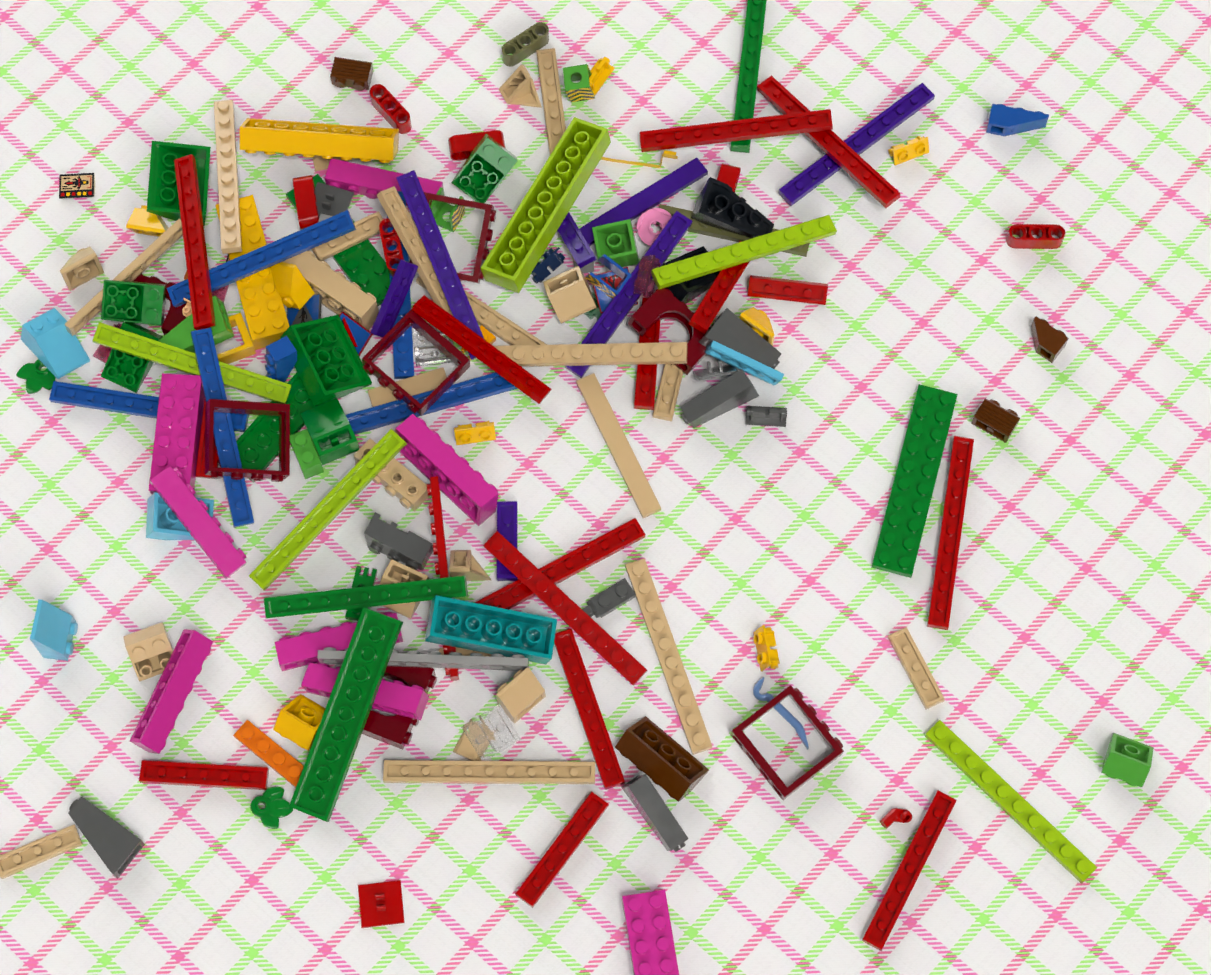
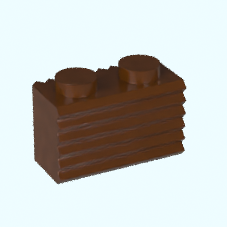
M334 57L330 74L332 85L339 88L347 86L358 91L369 90L373 75L372 62Z
M985 398L974 415L972 424L1007 443L1018 425L1020 417H1018L1015 411L1000 407L997 401Z

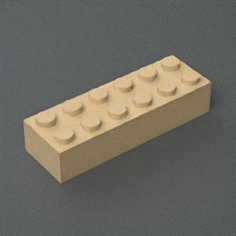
M309 250L282 261L297 266L314 293L322 296V305L336 315H340L342 311L368 330L373 326L379 311L377 300L371 293L366 294L363 292L358 284L346 280V277L341 272L333 271L328 263L316 259L315 255Z

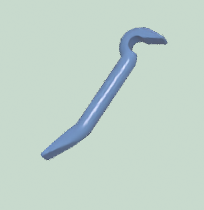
M763 677L755 684L753 695L760 701L769 702L775 698L769 693L762 695L759 693L764 682ZM779 703L774 709L795 728L799 738L808 750L809 746L802 724Z

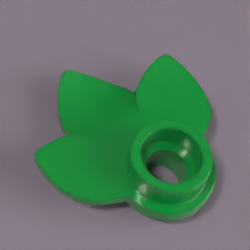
M39 359L35 363L23 365L16 374L18 378L27 380L26 390L28 394L37 393L42 387L51 390L53 381H55V376L48 368L41 371V368L46 366Z
M281 787L267 789L263 796L255 797L250 805L252 813L260 817L263 825L268 828L278 829L279 818L286 817L293 812V808L289 807L290 803L282 799L284 789ZM263 803L265 805V808L260 809L258 807V804Z

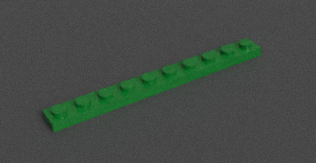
M748 0L734 120L751 119L754 117L767 0ZM751 139L732 141L730 151L750 153Z
M465 575L264 598L266 618L429 601L436 595L447 598L468 596Z

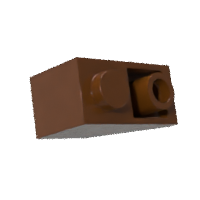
M1037 316L1033 319L1031 332L1035 351L1053 363L1065 348L1069 338L1061 330H1056L1050 326L1046 320L1040 319Z

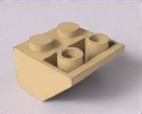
M579 266L543 282L548 298L561 324L597 307L588 281L585 279V275Z
M391 559L379 585L429 580V577ZM420 602L383 606L412 619Z
M163 622L123 636L126 650L139 682L163 673L173 652Z
M528 667L525 670L521 669L516 672L513 680L508 684L504 683L501 685L496 694L498 707L514 724L546 697L544 688Z

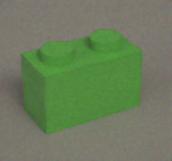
M305 429L290 435V444L304 478L308 479L323 473L321 461L308 430Z

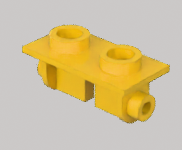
M607 57L598 59L590 70L592 75L589 77V82L594 95L597 94L615 69V67L609 64L610 60Z
M917 136V138L907 141V145L901 143L891 146L888 152L891 157L893 156L894 165L896 166L929 153L928 137Z
M494 422L476 423V427H472V424L454 427L456 446L496 440Z
M762 625L754 632L753 636L757 649V662L760 665L761 671H764L769 666L770 669H776L778 664H780L777 649H770V647L776 646L774 631H772L771 627L765 628V625Z

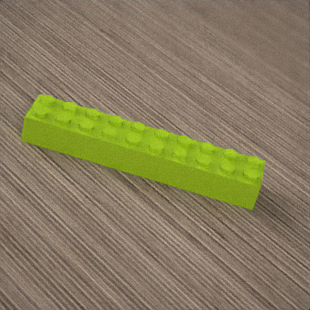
M576 117L572 119L481 266L485 281L516 293L521 291L610 145L611 140L607 128Z

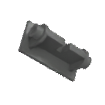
M747 406L746 425L786 427L787 408Z

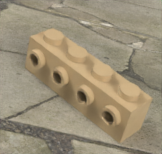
M369 439L354 454L355 465L377 443ZM395 458L373 478L376 484L381 483L385 487L384 489L389 495L398 497L400 499L399 502L407 509L411 508L413 511H416L429 497L427 485Z

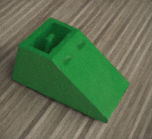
M485 134L451 183L476 202L485 203L518 161L517 157L488 134Z
M104 280L101 320L162 325L164 322L167 284Z
M123 322L120 328L156 341L163 337L131 322ZM112 349L101 377L137 393L154 362Z
M337 398L300 413L322 465L359 450L358 441Z

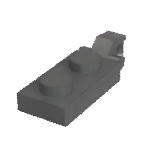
M624 578L592 597L587 602L588 606L582 610L590 617L595 615L596 618H602L635 598L636 594Z

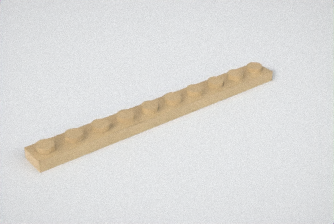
M233 99L215 101L214 117L222 254L242 252Z
M687 342L494 346L521 367L687 364L688 353Z
M645 558L625 564L691 753L694 755L712 749L709 735Z
M384 760L383 782L595 784V762Z

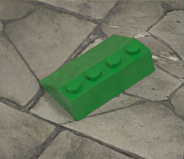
M152 141L147 212L174 221L181 219L174 160L192 154L196 161L203 226H205L211 147Z
M339 315L291 325L281 335L280 338L287 336L297 350L295 368L314 406L324 404L336 398L339 399L372 384L368 373L363 369V363Z

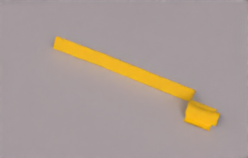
M664 150L662 154V159L663 157L678 159L676 152ZM606 157L601 158V160L661 168V164L654 165L640 162L611 159Z

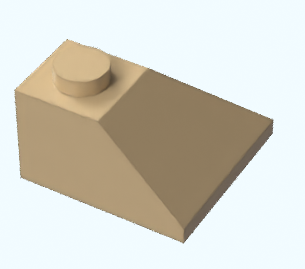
M89 246L78 250L76 254L72 255L62 267L60 273L67 288L71 291L103 274L104 271L96 253Z

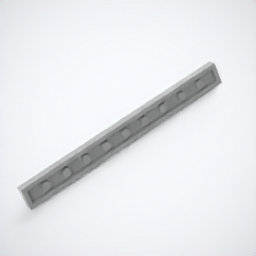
M327 647L324 650H318L317 658L322 664H342L348 648L345 651H336L335 648ZM393 650L387 666L519 671L521 669L525 670L527 667L529 668V660L524 658L525 656L523 655L504 657L502 654H491V657L480 653L462 656L458 652L441 655L440 652L436 651L420 654L419 651L399 653V651Z

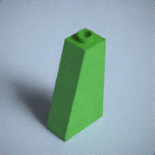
M215 295L212 297L216 326L209 328L212 330L214 344L216 345L234 337V333L224 302ZM192 314L162 337L159 342L195 353L191 338V331H196L193 325Z

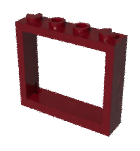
M424 192L430 208L433 200L485 210L473 276L457 273L462 281L480 284V280L484 279L481 266L489 255V249H486L487 243L492 240L493 230L490 229L491 222H495L496 219L494 206Z
M412 310L362 358L365 372L376 376L381 386L392 390V394L399 401L403 400L407 403V407L411 412H417L420 416L470 367V359ZM410 326L458 366L421 404L374 364Z
M209 399L205 408V475H211L213 479L231 476L233 480H242L243 477H250L252 481H262L263 478H268L272 482H282L283 479H286L290 475V404ZM214 412L279 416V471L213 467Z
M791 685L734 728L730 734L782 800H785L844 752L841 741L837 737L833 738L831 736L828 725L824 721H819L815 716L817 714L815 709L810 704L806 705L802 700L804 698L802 693ZM789 696L831 747L833 752L787 787L743 731Z

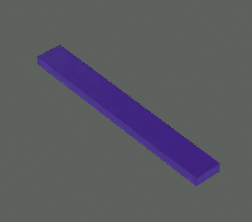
M696 157L579 228L588 245L591 246L595 243L592 227L628 219L632 221L645 211L652 209L708 175V171Z

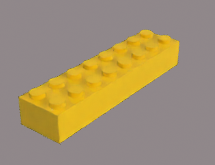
M247 118L240 126V150H245L246 153L264 151V154L273 155L277 152L283 153L285 156L302 154L303 157H314V155H319L324 159L341 157L342 160H352V158H360V161L364 162L374 159L379 160L381 163H390L396 157L399 148V129L255 118Z
M253 195L239 198L242 252L228 253L230 260L267 245ZM216 204L215 206L220 221L219 204ZM268 267L236 281L255 350L265 348L281 339V335L290 326L271 268Z

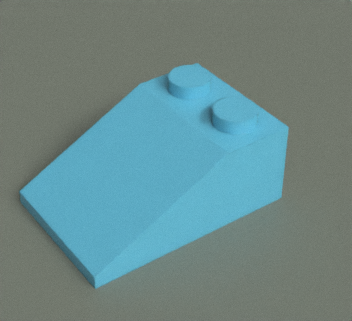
M53 308L23 324L21 340L49 371L59 379L90 362V359L76 335L72 336L67 331L65 326L66 319Z
M154 492L147 501L146 538L158 540H195L161 496ZM196 498L198 501L202 500L208 507L207 513L210 517H213L214 500Z
M38 599L30 640L43 658L68 661L69 655L73 653L74 644L72 639L73 635L77 634L78 624L72 615L44 600Z

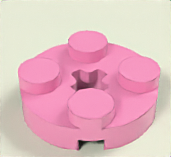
M661 208L649 209L642 213L637 222V232L641 240L651 246L672 218L671 214ZM659 222L662 228L661 231L653 233L651 225H656Z

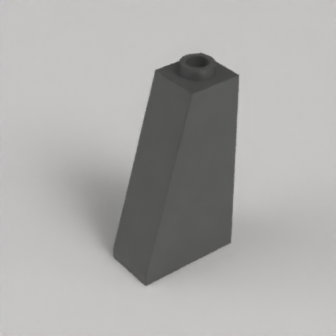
M728 308L718 316L699 341L701 345L707 347L714 340L773 369L780 363L778 358L782 354Z
M741 369L682 405L681 409L684 413L681 416L686 424L690 423L695 428L757 398L759 394Z
M646 774L636 776L621 787L667 851L674 850L677 852L686 845L684 842L689 838Z
M81 796L79 800H75L71 804L68 814L109 871L118 879L145 844L141 839Z

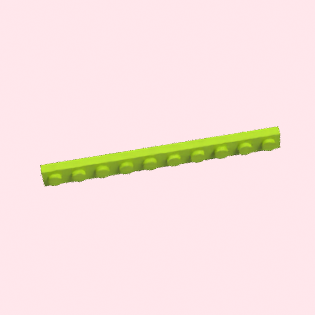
M826 215L652 269L651 274L659 290L833 236L837 230L830 215Z
M99 322L92 340L93 343L191 375L200 376L195 353ZM218 361L225 386L280 404H286L292 385Z
M390 429L257 566L249 577L265 591L407 443Z
M941 720L925 734V737L1081 884L1097 869L1095 864Z

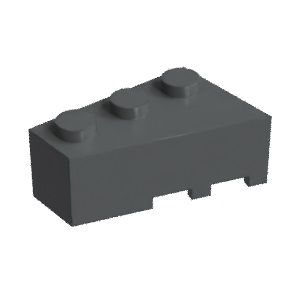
M375 512L364 532L369 550L375 554H385L390 560L401 561L414 570L419 569L423 571L433 552L432 543L411 531L407 533L397 529L398 524L394 522L388 524L379 519L381 515Z

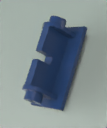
M559 247L554 250L550 248L542 255L544 259L538 262L531 273L533 275L532 280L536 284L543 282L551 274L547 269L548 266L554 271L564 263V255L557 253L560 249Z

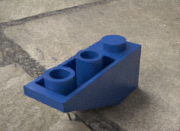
M992 104L986 133L1009 136L1045 128L1049 114H1044L1040 111H1028L1023 108L1007 107L1003 104Z
M287 336L266 346V355L264 356L267 363L265 365L266 377L285 383L295 366L297 350Z

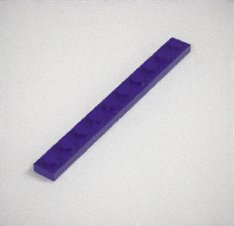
M921 83L844 140V142L858 155L862 154L934 100L935 95ZM826 154L781 187L778 193L792 206L842 168Z
M415 170L396 177L453 317L484 339ZM469 353L471 360L476 359L475 356Z
M678 211L674 213L633 270L631 277L618 295L610 302L581 344H607L652 281V269L661 267L692 225V220ZM591 365L565 366V368L582 378Z

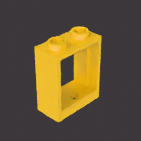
M241 312L228 318L231 327L237 326L244 345L217 354L218 361L230 364L256 354Z

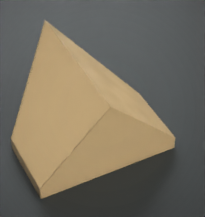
M521 64L499 88V91L507 104L542 108L533 79L526 67Z
M451 550L450 577L466 575V581L491 580L471 554V550Z

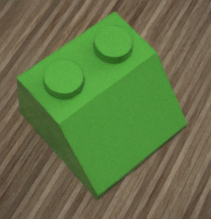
M630 219L592 227L598 259L605 254L621 267L636 265L640 262Z
M1113 733L1101 773L1113 779L1123 780L1131 786L1143 787L1151 768L1154 747Z

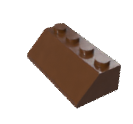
M646 716L629 727L615 746L622 756L628 758L640 771L648 775L655 784L662 787L670 797L678 802L686 797L709 771L707 767Z

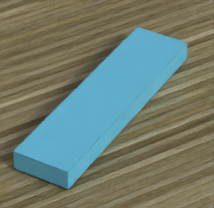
M714 340L706 347V354L740 370L742 369L744 372L767 383L776 385L783 379V373Z

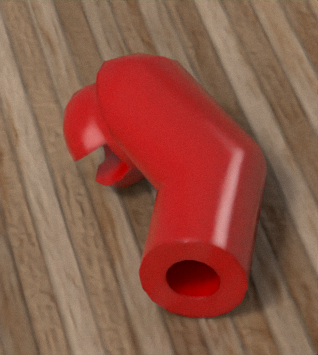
M893 808L880 820V823L887 829L893 822H910L912 814L907 809Z

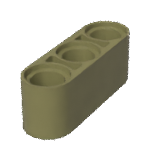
M538 22L506 42L502 46L503 63L509 67L515 66L535 53L536 50L546 46L549 42V27L543 22Z

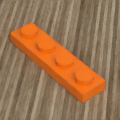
M246 720L233 735L234 738L296 788L304 766L250 721Z

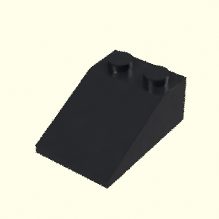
M703 246L680 257H677L671 261H668L664 263L662 266L677 261H681L690 257H694L706 253L708 251ZM720 271L678 283L665 289H669L674 297L686 304L708 290Z

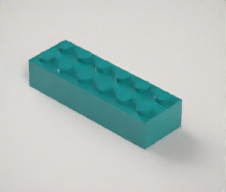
M436 595L430 604L425 641L488 654H502L504 657L523 655L530 662L547 664L552 659L557 619Z

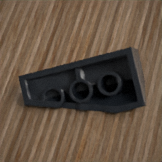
M711 177L699 195L691 216L692 219L706 225L749 238L771 233L774 224L757 209L754 210L746 203L743 197H739L733 192L728 184Z

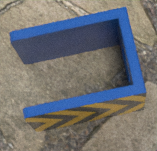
M603 254L598 261L622 279L616 289H613L592 272L586 275L585 279L612 299L618 295L632 274Z

